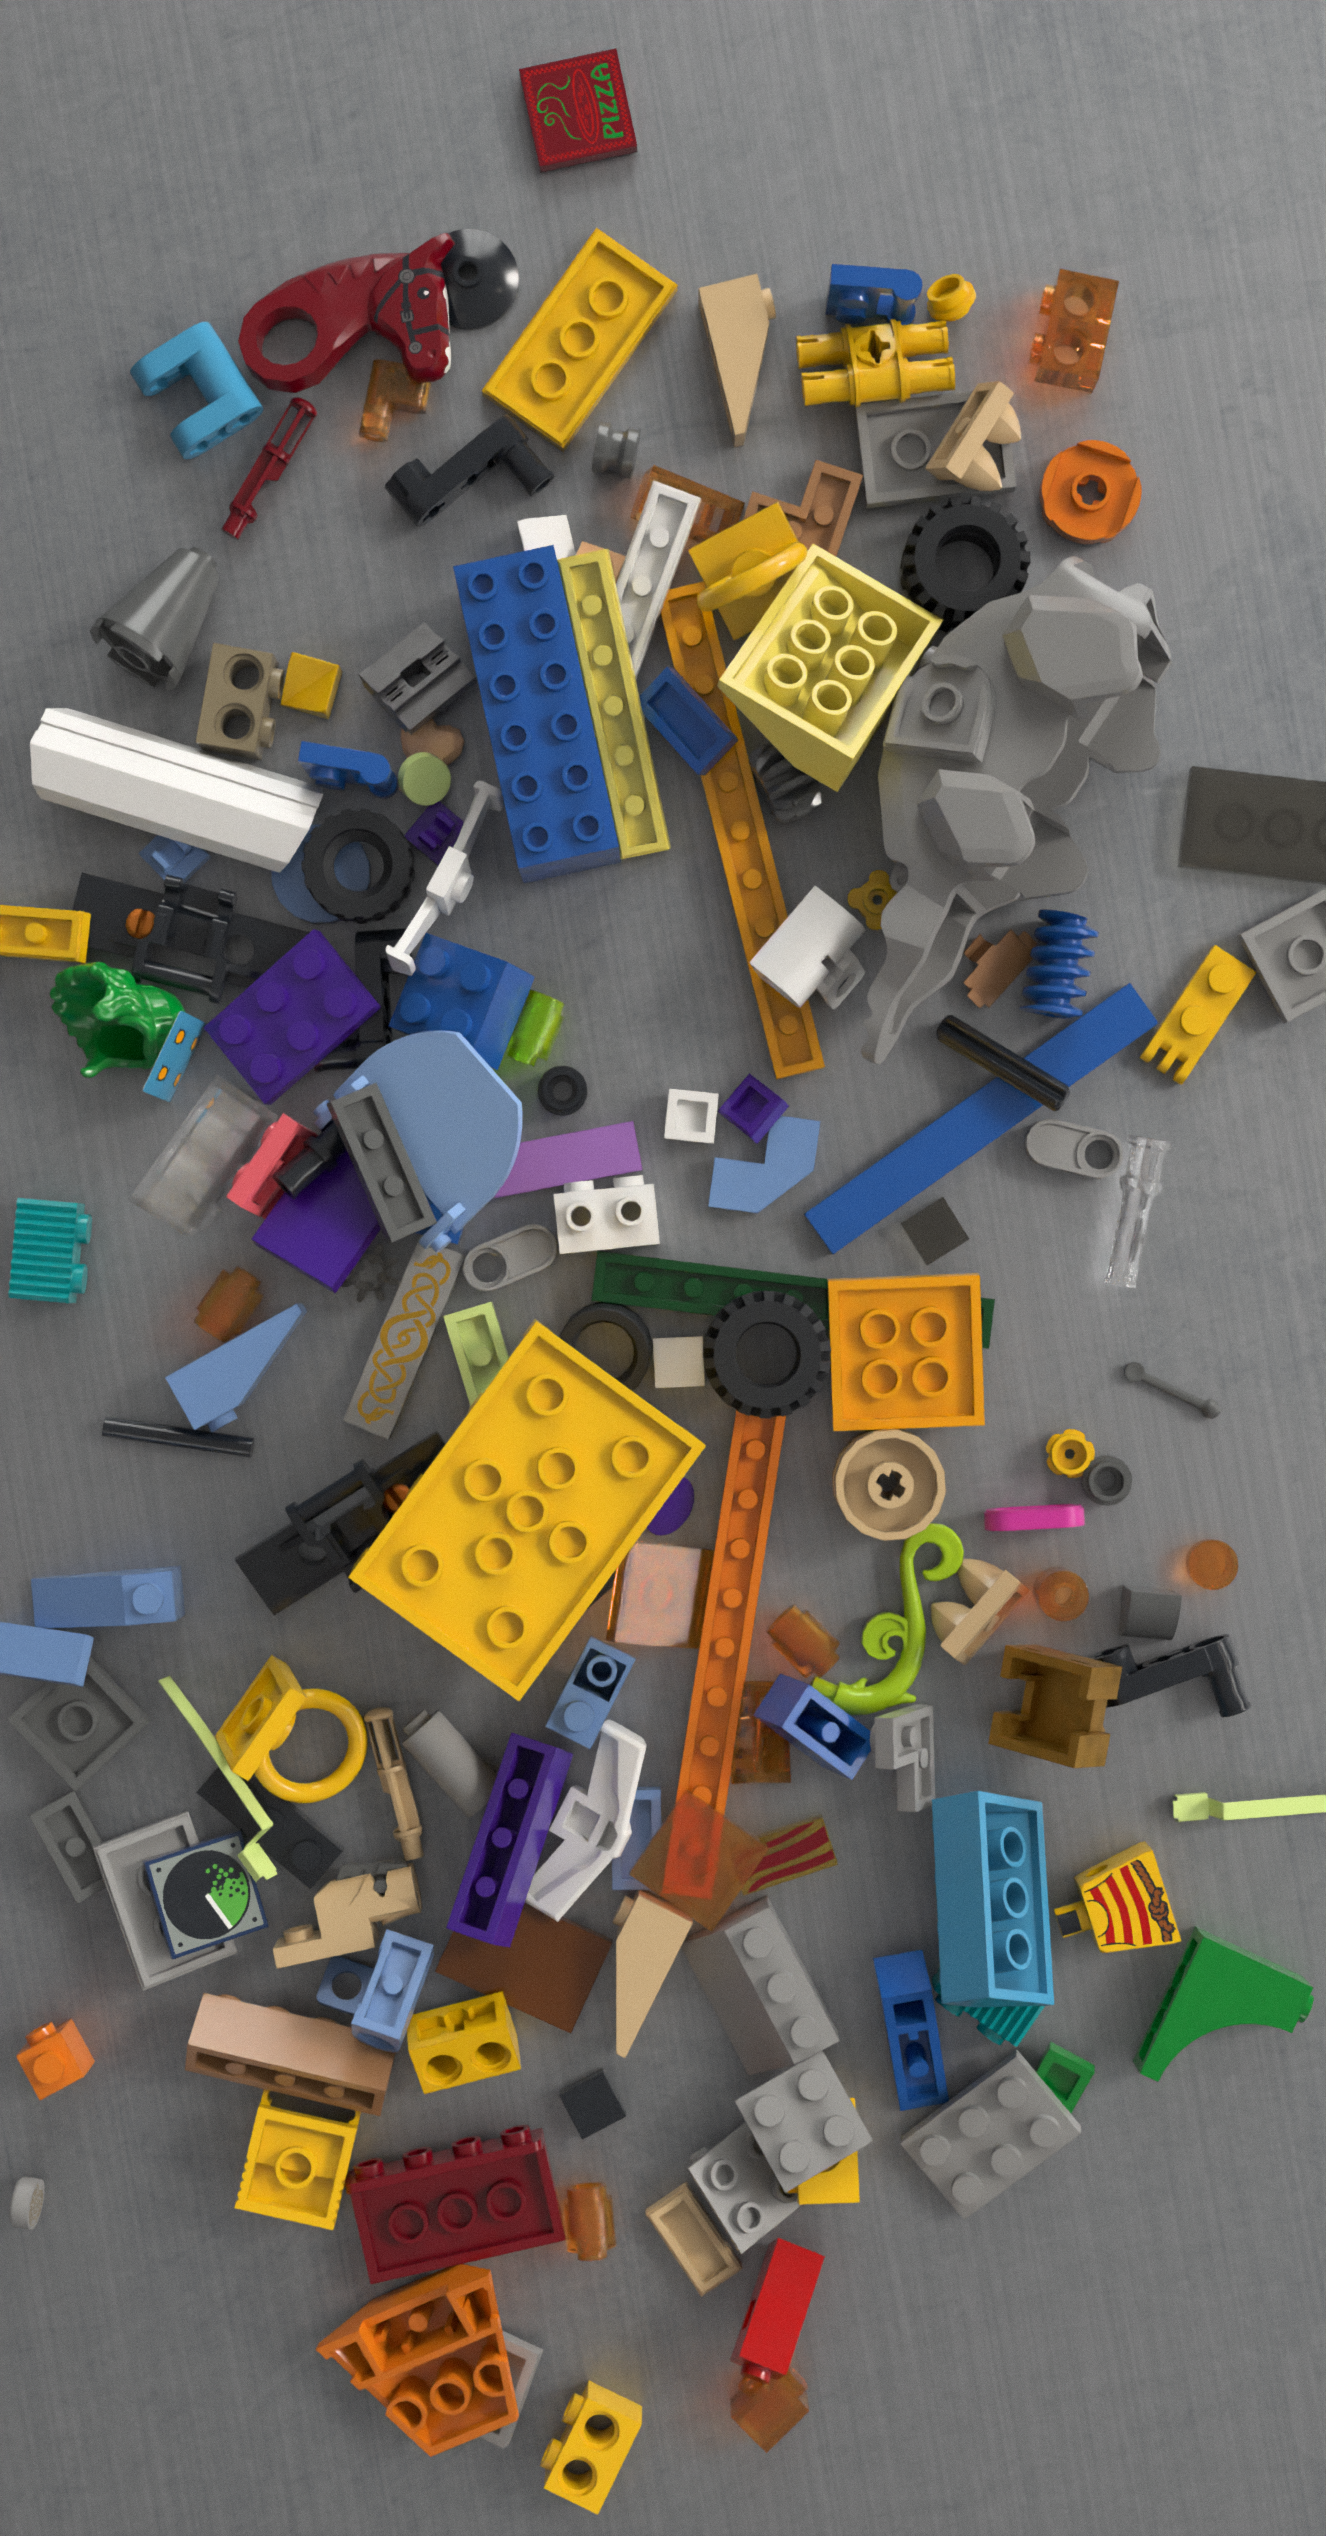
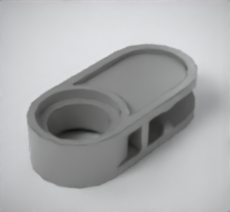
M1045 1119L1032 1125L1024 1137V1149L1027 1156L1034 1163L1071 1174L1101 1179L1113 1175L1120 1168L1123 1161L1122 1145L1114 1135L1086 1126L1057 1119ZM1095 1140L1105 1142L1112 1151V1159L1106 1168L1094 1169L1085 1160L1086 1147Z
M536 1224L523 1226L478 1245L469 1251L464 1259V1276L468 1283L477 1290H497L552 1265L558 1253L557 1239L552 1231L544 1226ZM491 1253L497 1256L501 1262V1274L493 1282H482L474 1274V1261L481 1254Z

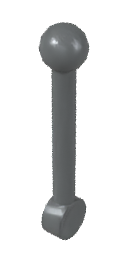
M1131 1362L1124 1369V1375L1129 1381L1139 1382L1141 1380L1201 1409L1202 1414L1206 1418L1213 1419L1220 1414L1221 1406L1216 1400L1208 1399L1205 1401L1145 1372L1144 1367L1140 1363Z

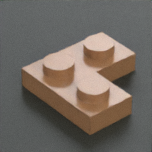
M815 460L800 507L752 491L743 520L778 501L798 541L806 546L807 552L812 544H815L837 557L863 475Z

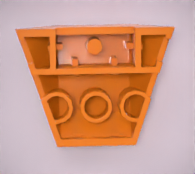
M466 2264L446 2267L374 2298L319 2342L315 2349L326 2360L332 2357L352 2376L350 2382L359 2391L366 2389L386 2407L385 2415L430 2457L518 2420L519 2413L490 2269Z

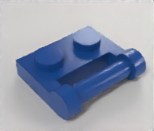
M832 264L825 315L836 316L837 321L847 324L863 323L866 321V318L885 319L887 323H889L890 319H895L896 321H901V325L912 324L916 314L913 303L920 297L923 287L922 279L915 271L907 269ZM880 293H890L892 295H880Z
M301 741L298 762L310 778L316 779V786L333 790H345L346 783L367 786L371 793L380 799H388L397 792L398 779L391 770L388 760L383 755Z

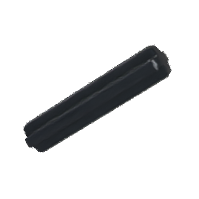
M947 1015L939 1024L936 1035L940 1042L1052 1111H1058L1067 1101L1070 1094L1068 1085L953 1015Z

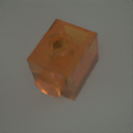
M789 2366L786 2376L777 2380L771 2378L769 2384L760 2383L744 2376L738 2384L740 2390L730 2399L731 2418L766 2453L810 2411L806 2392L808 2385L802 2376L791 2366Z

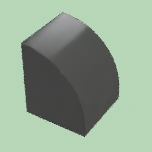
M1123 1585L1118 1635L1172 1640L1178 1625L1182 1595L1172 1589Z

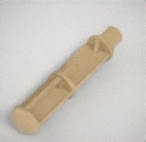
M388 1707L374 1708L364 1715V1722H366L383 1792L391 1794L399 1826L394 1830L393 1836L401 1843L405 1861L414 1860L424 1856L420 1840L423 1828L417 1813L406 1769L407 1765L404 1762L393 1719V1711ZM388 1718H389V1721H390V1725H391L392 1733H393V1736H394V1740H395V1744H396V1748H397V1752H398L399 1759H397L396 1752H395V1748H394V1745H393V1741H392V1737H391V1733H390V1729H389V1725H388V1721H387ZM370 1722H372V1724H373V1728H374V1731H375V1735H376V1739H377V1743H378V1747H379V1751H380L382 1763H380V1759H379V1755H378V1751H377V1747H376V1743H375V1739H374V1735H373V1731H372V1727H371V1723H370Z

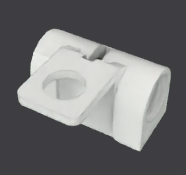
M814 886L749 963L762 980L795 1006L801 1008L813 992L817 990L826 1004L832 1009H836L865 974V970L850 949L864 934L866 929L846 909L817 886ZM848 977V979L846 980V982H845V983L843 984V986L839 989L840 985H841V984L843 983V981Z

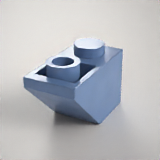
M591 1635L569 1674L547 1718L545 1727L591 1749L636 1658Z

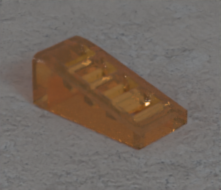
M653 465L643 476L630 514V518L639 521L653 480L700 497L701 502L705 504L698 525L693 523L688 539L702 542L738 523L745 502ZM716 507L724 509L717 533L709 530Z
M744 1681L731 1764V1784L767 1785L791 1783L790 1743L767 1725L761 1727V1721L753 1716L760 1705V1697L766 1696L774 1683L772 1681Z

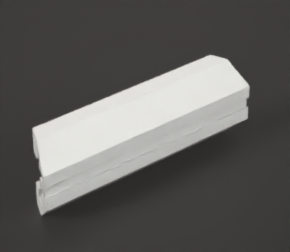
M46 708L40 720L41 724L30 741L32 785L40 799L278 873L290 862L309 831L316 810L324 795L320 786L69 708Z

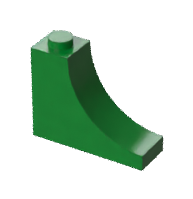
M1195 1926L1135 2054L1133 2063L1140 2074L1158 2082L1167 2066L1181 2050L1194 2040L1214 2030L1240 2024H1258L1293 2033L1297 2022L1303 2023L1311 2011L1314 1996L1311 1994L1313 1987L1303 1976Z

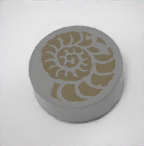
M23 2176L16 2183L9 2209V2220L13 2227L27 2230L35 2228L44 2200L45 2187L43 2179Z

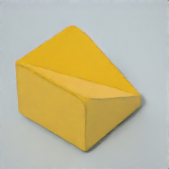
M291 652L280 705L329 720L343 671L337 664Z

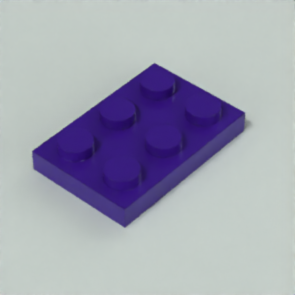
M313 929L203 1028L264 1104L272 1105L376 1013L381 1006L320 931Z

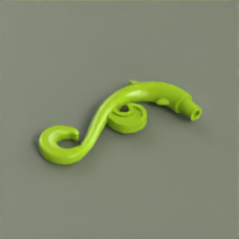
M930 1523L925 1530L904 1540L899 1559L904 1617L891 1612L877 1613L866 1622L862 1630L861 1643L868 1655L878 1660L889 1659L895 1656L896 1651L889 1647L887 1641L891 1636L897 1635L901 1637L903 1642L902 1653L890 1674L879 1683L865 1686L866 1678H861L850 1685L841 1681L835 1685L817 1676L813 1677L810 1685L847 1714L869 1715L899 1704L914 1703L916 1701V1696L906 1691L913 1684L921 1668L926 1644V1625L914 1572L913 1558L916 1550L926 1542L933 1543L941 1550L942 1558L934 1568L929 1570L923 1569L922 1575L924 1579L940 1581L955 1574L963 1563L964 1550L961 1539L949 1527L943 1524Z

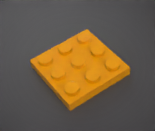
M979 1273L827 1279L833 1431L985 1425Z

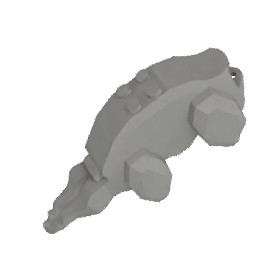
M1076 556L1064 559L1057 569L1041 584L1024 592L988 602L947 634L938 647H930L923 655L919 669L930 663V659L940 655H960L972 660L987 674L993 683L997 700L996 712L982 763L907 753H891L885 748L883 750L878 772L883 839L886 855L895 863L890 876V884L897 894L887 903L882 911L881 928L887 944V956L867 995L872 1016L863 1023L869 1038L867 1043L862 1046L861 1054L868 1062L877 1065L881 1064L896 1043L914 1008L951 980L962 958L969 933L975 922L982 915L1017 899L1024 901L1070 894L1077 891L1085 883L1089 872L1086 860L1070 837L1069 828L1060 815L1053 812V810L1070 804L1088 777L1090 760L1113 773L1145 772L1158 764L1161 750L1155 736L1157 695L1153 681L1158 684L1160 683L1172 664L1170 647L1160 630L1155 598L1151 588L1137 583L1117 592L1094 578L1091 564Z

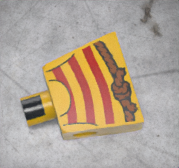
M1146 1841L1137 1843L1077 1874L1074 1877V1881L1081 1901L1053 1909L1062 1938L1090 1930L1093 1941L1101 1953L1181 1942L1153 1850Z

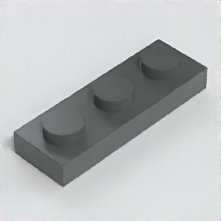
M377 1083L327 1103V1107L387 1244L436 1224L437 1221Z

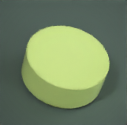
M419 752L409 756L402 763L398 772V784L402 793L412 802L427 806L435 804L444 798L450 788L451 774L447 765L437 756L428 752Z

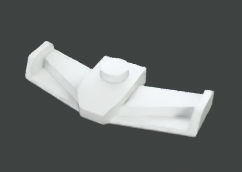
M482 780L474 784L475 796L458 839L453 848L448 847L426 888L427 898L394 948L389 945L386 947V954L394 971L412 976L416 967L413 959L409 956L440 913L449 916L456 902L462 903L468 896L474 880V876L471 875L468 858L487 810L501 811L504 801L502 791L499 788Z
M612 1720L604 1721L600 1729L602 1733L588 1791L577 1784L572 1786L549 1829L550 1832L561 1837L564 1841L533 1876L525 1903L557 1922L610 1861L621 1856L632 1834L629 1821L647 1745L641 1736Z

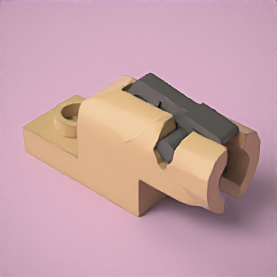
M407 1861L343 1864L337 1879L327 1882L314 1896L320 1930L314 1931L312 1924H306L283 1931L284 1937L279 1938L272 1949L276 1968L375 1948L380 1937L377 1922L381 1921L382 1926L408 1915L421 1913L422 1899L414 1864H408Z

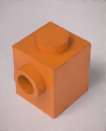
M72 2018L56 2027L50 2021L34 2029L25 2036L27 2043L16 2055L39 2100L83 2078L95 2062Z

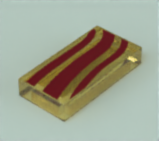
M822 1814L728 1845L743 1896L838 1865Z

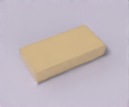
M687 2181L645 2209L646 2216L701 2297L743 2269L742 2262Z

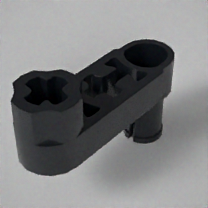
M507 414L483 430L434 473L431 474L424 464L416 458L400 467L385 484V489L417 527H421L438 516L498 464H505L527 489V493L531 497L547 487L555 476L528 446L529 438L511 416Z
M407 928L356 932V976L381 1008L359 1027V1034H357L356 1039H345L314 1067L315 1072L357 1069L378 1049L393 1042L392 1028L389 1027L391 1021L389 974H399L400 972L394 971L391 968L386 954V947L389 945L394 948Z
M1229 1634L1213 1636L1139 1664L1135 1663L1128 1644L1111 1647L1089 1657L1122 1667L1117 1699H1108L1106 1708L1131 1702L1201 1675L1208 1677L1222 1717L1233 1716L1251 1708L1236 1669L1239 1660Z

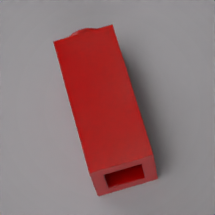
M777 2238L769 2243L730 2358L731 2362L742 2366L741 2375L764 2384H769L771 2378L777 2380L787 2375L825 2256L781 2238Z

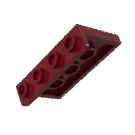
M518 2125L501 2131V2137L481 2141L480 2136H469L454 2141L450 2149L432 2152L431 2147H421L407 2151L402 2155L403 2159L383 2163L382 2158H372L355 2164L353 2166L354 2170L348 2171L344 2185L346 2194L351 2196L370 2284L565 2241L566 2230L543 2128L530 2130L529 2125Z

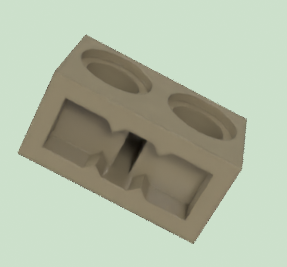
M213 643L195 741L202 750L262 760L263 749H270L272 747L276 720L269 718L272 698L280 699L284 685V669H278L279 662L273 653ZM253 667L259 670V679L255 686L246 690L235 687V677L241 669ZM237 716L249 718L250 729L244 737L240 739L227 737L226 726L232 718Z

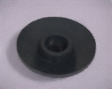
M460 229L450 232L448 234L455 242V245L441 262L448 295L449 325L465 330L490 326L509 311L516 299L519 288V272L515 258L506 244L491 233L478 229ZM466 266H472L478 273L473 280L465 281L459 277L460 270Z

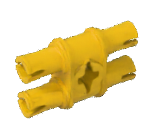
M890 319L889 323L858 327H851L849 323L845 324V327H840V332L796 336L798 369L843 364V368H846L834 371L801 373L804 406L849 401V405H854L856 408L860 407L861 403L899 399V402L903 403L910 399L911 394L954 391L955 367L952 357L908 362V359L904 358L926 354H948L949 341L946 320L901 325V321Z

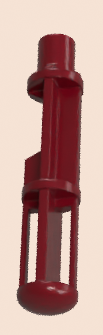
M293 397L290 400V404L269 440L263 446L262 452L234 500L229 504L230 515L221 530L230 537L239 540L247 524L256 521L258 515L251 504L265 480H279L312 421L316 418V408L306 399ZM292 406L298 410V413L281 442L276 446L271 443V440ZM303 414L311 419L293 450L288 454L283 449Z

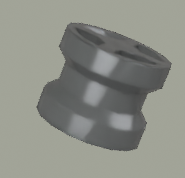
M601 421L594 448L592 471L603 473L607 469L614 470L622 478L631 479L635 468L641 429L630 427L624 431L615 429L610 422Z

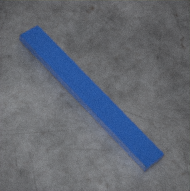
M1128 983L1025 1056L1024 1059L1070 1087L1156 1026L1158 1021L1131 983ZM996 1077L804 1213V1216L833 1255L1043 1105L999 1077Z

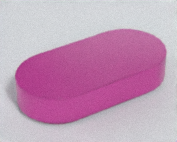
M1051 1504L990 1508L984 1512L985 1530L1016 1531L1084 1526V1507L1081 1504Z

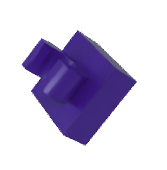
M439 801L429 805L404 836L409 843L439 866L448 847H454L464 821Z

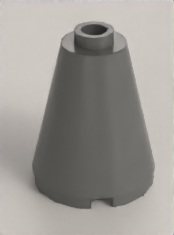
M192 547L190 550L185 548L177 549L95 621L90 629L92 639L98 645L103 638L112 647L107 656L130 675L153 687L157 685L159 680L167 682L165 690L172 691L181 680L220 580V576L215 569L217 566L216 561L208 553L197 547Z

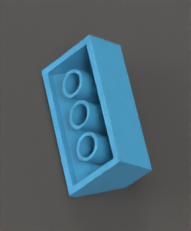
M982 1791L932 1799V1831L934 1835L935 1856L934 1878L936 1883L937 1933L940 1960L939 1982L942 2004L967 2007L1054 2005L1042 1802Z

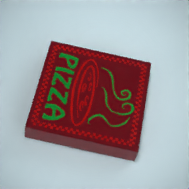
M616 48L519 69L540 173L638 152Z

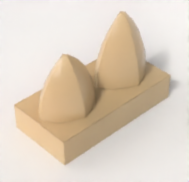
M1000 381L978 383L925 469L939 480H955L971 489L979 491L1000 490L1002 483L999 471L990 453L982 444L985 440L998 444H1010L1021 440L1019 421L1013 407L1009 404L1014 392Z
M963 1559V1563L957 1571L960 1583L966 1595L974 1604V1607L970 1609L965 1605L954 1602H937L931 1605L932 1625L936 1635L942 1642L940 1646L963 1665L970 1661L1030 1591L1007 1570L1003 1571L993 1564L976 1559Z

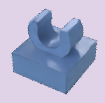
M159 835L138 853L164 881L166 875L169 874L183 878L184 884L211 858L204 849Z

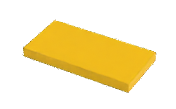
M596 227L481 390L482 395L564 453L678 291V285Z

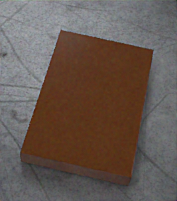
M524 1903L510 1947L492 1945L453 1931L435 1972L485 1995L503 1991L507 2005L571 2034L610 1950L613 1939L563 1916L557 1922L529 1904Z

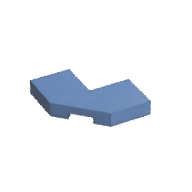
M781 1116L768 1131L764 1164L715 1157L708 1207L757 1214L813 1172L820 1121Z

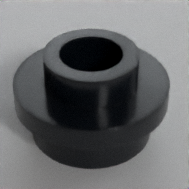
M557 1066L549 1069L541 1077L538 1084V1097L541 1104L547 1111L558 1116H567L577 1112L584 1105L588 1094L584 1077L576 1069L569 1066ZM567 1082L572 1086L573 1091L569 1099L561 1101L554 1097L553 1089L557 1083Z

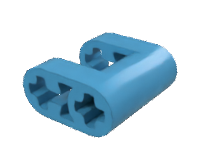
M201 322L186 329L142 357L130 370V375L144 396L158 394L190 374L207 401L208 405L182 421L170 433L171 440L186 460L207 452L255 421L264 409L209 322Z

